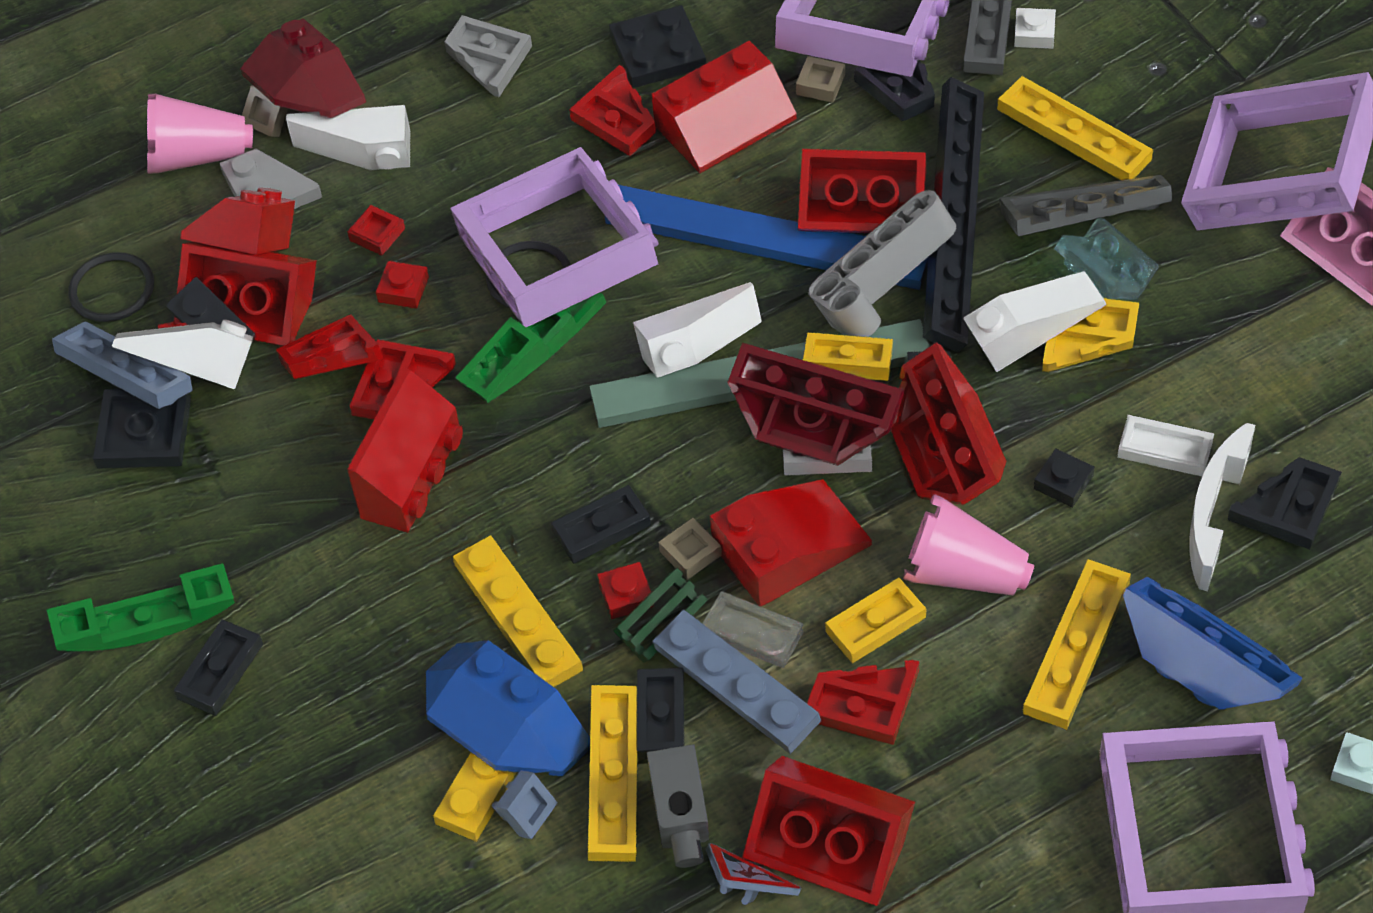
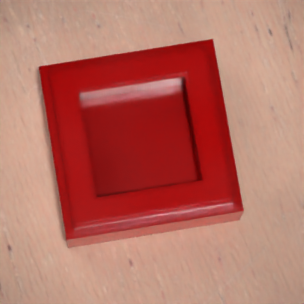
M370 205L347 233L349 241L382 256L405 230L403 219Z

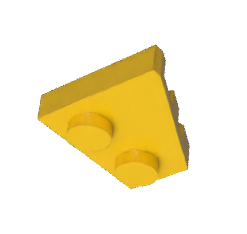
M1103 298L1107 305L1046 342L1042 371H1054L1133 348L1139 303Z

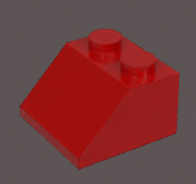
M259 187L257 191L241 190L240 196L224 198L181 231L180 239L253 255L287 249L290 243L295 200L281 198L282 191L271 188Z

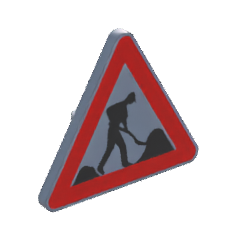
M708 844L706 852L717 881L721 885L720 892L722 894L732 891L733 888L746 890L741 900L744 905L753 902L759 891L799 896L800 886L715 844Z

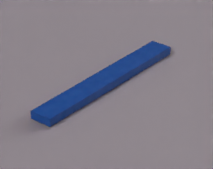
M618 185L623 195V200L625 202L631 201L635 205L642 224L649 223L653 234L813 268L829 269L866 237L848 232L798 231V222ZM605 216V223L612 225ZM929 256L896 285L920 290L928 268Z

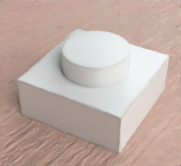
M1016 8L1014 47L1053 49L1056 9Z

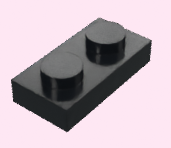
M197 277L166 304L167 309L181 323L186 322L187 325L213 322L221 325L223 320H229L247 328L245 334L253 336L252 341L256 338L255 333Z
M627 485L551 522L555 537L574 564L651 526L650 515L631 487Z
M221 619L174 689L177 700L216 716L263 646L261 636Z
M683 668L637 669L638 760L648 759L647 752L685 746Z

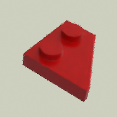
M618 65L569 109L571 121L629 156L656 133L653 117L649 110L642 106V98L636 88L633 89L627 79V72L621 65Z
M351 314L276 349L281 364L294 379L374 362L383 358L378 343Z
M377 339L376 342L380 347L383 358L367 363L350 403L352 416L374 420L402 368L411 370L433 388L454 369L456 365L454 353Z

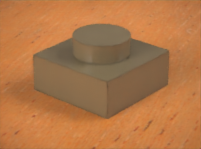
M807 56L796 82V95L834 103L845 77V64Z
M251 85L242 116H245V124L253 125V129L271 137H279L288 108L274 105L256 87Z
M694 518L659 541L660 553L675 568H678L687 580L722 556L721 545Z

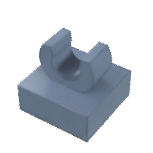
M521 770L514 781L507 783L505 786L507 788L506 792L499 801H494L492 807L504 821L508 822L519 837L532 839L558 802L533 772Z

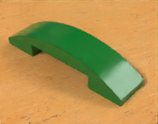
M224 564L180 574L182 585L98 607H93L92 599L88 598L46 609L56 649L60 651H97L132 646L183 631L212 618L235 603Z

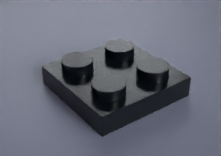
M682 5L609 24L610 37L627 72L632 88L684 75L706 64L705 54Z
M104 389L93 456L97 469L182 466L191 403L190 392L176 399L173 404L158 409L123 389Z

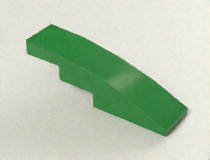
M599 292L528 327L523 326L519 321L510 317L455 377L457 382L486 403H489L527 377L575 336L607 303L604 295Z

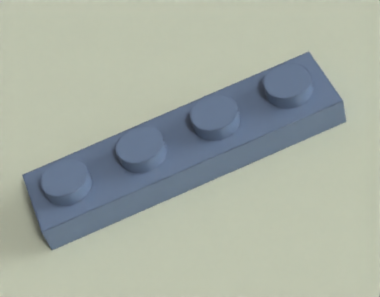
M86 321L52 338L56 354L158 409L173 404L176 399L193 391L189 375L169 366L112 347L115 336Z
M684 609L653 640L655 649L679 668H683L685 673L789 754L821 722L819 712Z

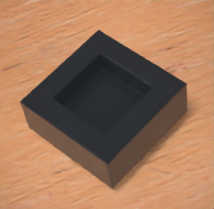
M1055 448L1034 479V490L1073 508L1093 478L1095 466Z

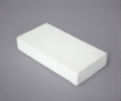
M1128 415L1117 458L1203 476L1207 467L1214 433Z

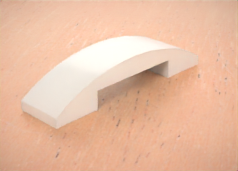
M1244 424L1224 441L1207 465L1198 487L1189 536V552L1195 581L1198 588L1204 591L1209 589L1223 536V530L1208 526L1222 481L1238 485L1241 483L1251 450L1255 425Z

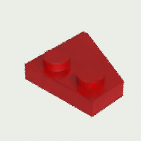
M906 660L904 661V667L877 670V665L858 667L849 672L842 670L819 672L807 704L819 712L821 718L819 725L894 745L919 673L920 661Z

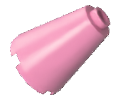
M148 94L147 173L157 174L227 160L244 154L245 148H252L253 125L245 124V116L158 94Z
M933 495L930 502L938 507L934 514L927 511L924 514L908 558L912 560L911 564H914L915 568L913 572L905 569L903 579L913 583L1011 596L1015 594L1017 588L1025 590L1034 569L1033 564L1027 563L1029 553L943 497Z

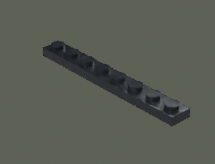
M950 77L942 85L934 191L956 223V230L944 244L929 256L923 338L934 343L937 342L941 346L959 353L968 345L969 327L963 318L970 314L984 92Z

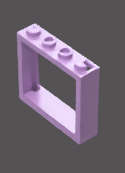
M785 0L776 15L775 48L911 77L918 61L925 60L928 39H935L939 26V16L945 17L949 0H922L905 36L809 16L817 0Z
M1369 72L1214 96L1181 201L1196 230L1354 211L1373 140V80ZM1226 104H1231L1230 109H1227ZM1349 115L1334 171L1222 186L1238 131Z
M582 147L450 208L461 240L519 322L525 327L531 326L658 265L654 247L658 246L659 243L652 233L650 224H642L635 205L631 201L625 202L623 200V195L614 179L608 181L599 160L593 162ZM585 189L624 240L526 286L488 233L579 190Z
M1275 721L1103 733L1099 757L1123 913H1304L1308 897H1313L1315 893L1312 870L1303 867L1301 854H1304L1306 850L1305 833L1302 824L1295 825L1292 810L1297 808L1296 788L1293 781H1286L1284 768L1288 767V748L1285 739H1278ZM1261 754L1286 883L1147 892L1127 763Z

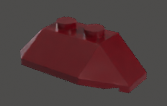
M304 18L288 21L280 29L270 32L240 68L242 76L276 106L302 112H319L320 116L333 118L366 103L365 96L339 48Z
M743 342L727 381L758 442L836 466L890 432L904 394V390Z

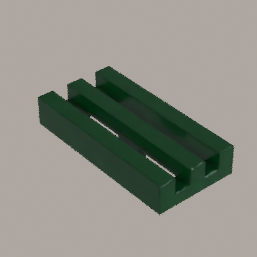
M678 568L672 570L613 629L614 633L643 663L649 661L657 653L653 641L646 648L640 643L684 598L690 602L684 610L692 616L708 601L703 594L698 595L694 591L695 586L690 580L686 582L681 577L683 573ZM674 585L678 591L632 636L628 629Z

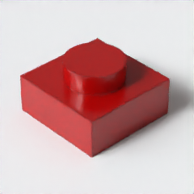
M388 261L376 290L378 302L417 309L429 279L427 267Z
M640 562L597 574L598 583L611 619L628 615L651 592Z

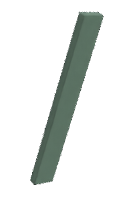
M920 319L878 327L869 336L872 338L893 339L890 369L904 365L907 362V352H922L929 348L927 339L923 338V326ZM806 342L769 350L803 360ZM737 356L696 364L658 378L654 373L591 385L590 393L598 427L601 428L736 400L727 381Z

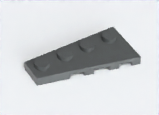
M1162 175L1003 197L1000 198L1001 214L1016 235L1022 236L1131 210L1156 209L1160 204L1172 201L1171 185Z

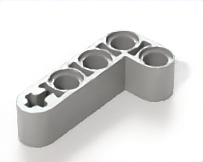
M935 191L920 192L821 274L811 284L808 294L831 327L842 335L869 337L881 324V318L872 304L944 244L954 234L956 223Z

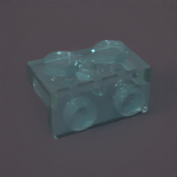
M1097 218L1085 237L1062 235L1054 248L1066 259L1064 264L1074 273L1085 271L1101 296L1107 299L1137 300L1159 268L1154 260L1104 218Z

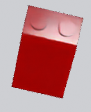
M823 479L750 494L710 515L711 535L721 545V557L759 607L768 604L872 545V539Z

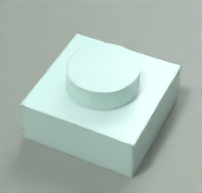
M1346 732L1330 780L1373 794V741Z

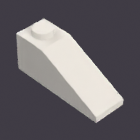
M405 105L351 109L333 118L320 116L319 112L286 114L293 147L369 170L410 167V127Z
M1083 271L999 295L963 319L995 371L998 372L1107 304L1086 272Z
M749 282L635 321L633 325L642 359L658 378L698 364L761 323L762 320L754 286Z
M223 320L221 325L211 322L117 333L112 347L235 389L253 336L245 334L247 330L245 326L229 320Z

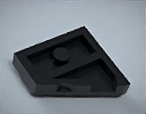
M920 60L911 77L858 66L854 70V81L901 121H906L934 107L935 93L931 82L927 80L928 72L925 64H921Z
M1298 457L1284 467L1280 475L1270 477L1260 484L1257 488V493L1243 503L1236 501L1232 504L1227 520L1310 550L1338 487L1342 472Z

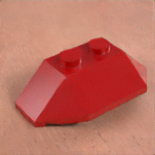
M936 342L902 365L900 372L902 382L899 388L904 390V394L893 421L891 432L918 497L931 500L933 495H937L952 504L965 505L1000 482L1007 461L977 393L942 346Z

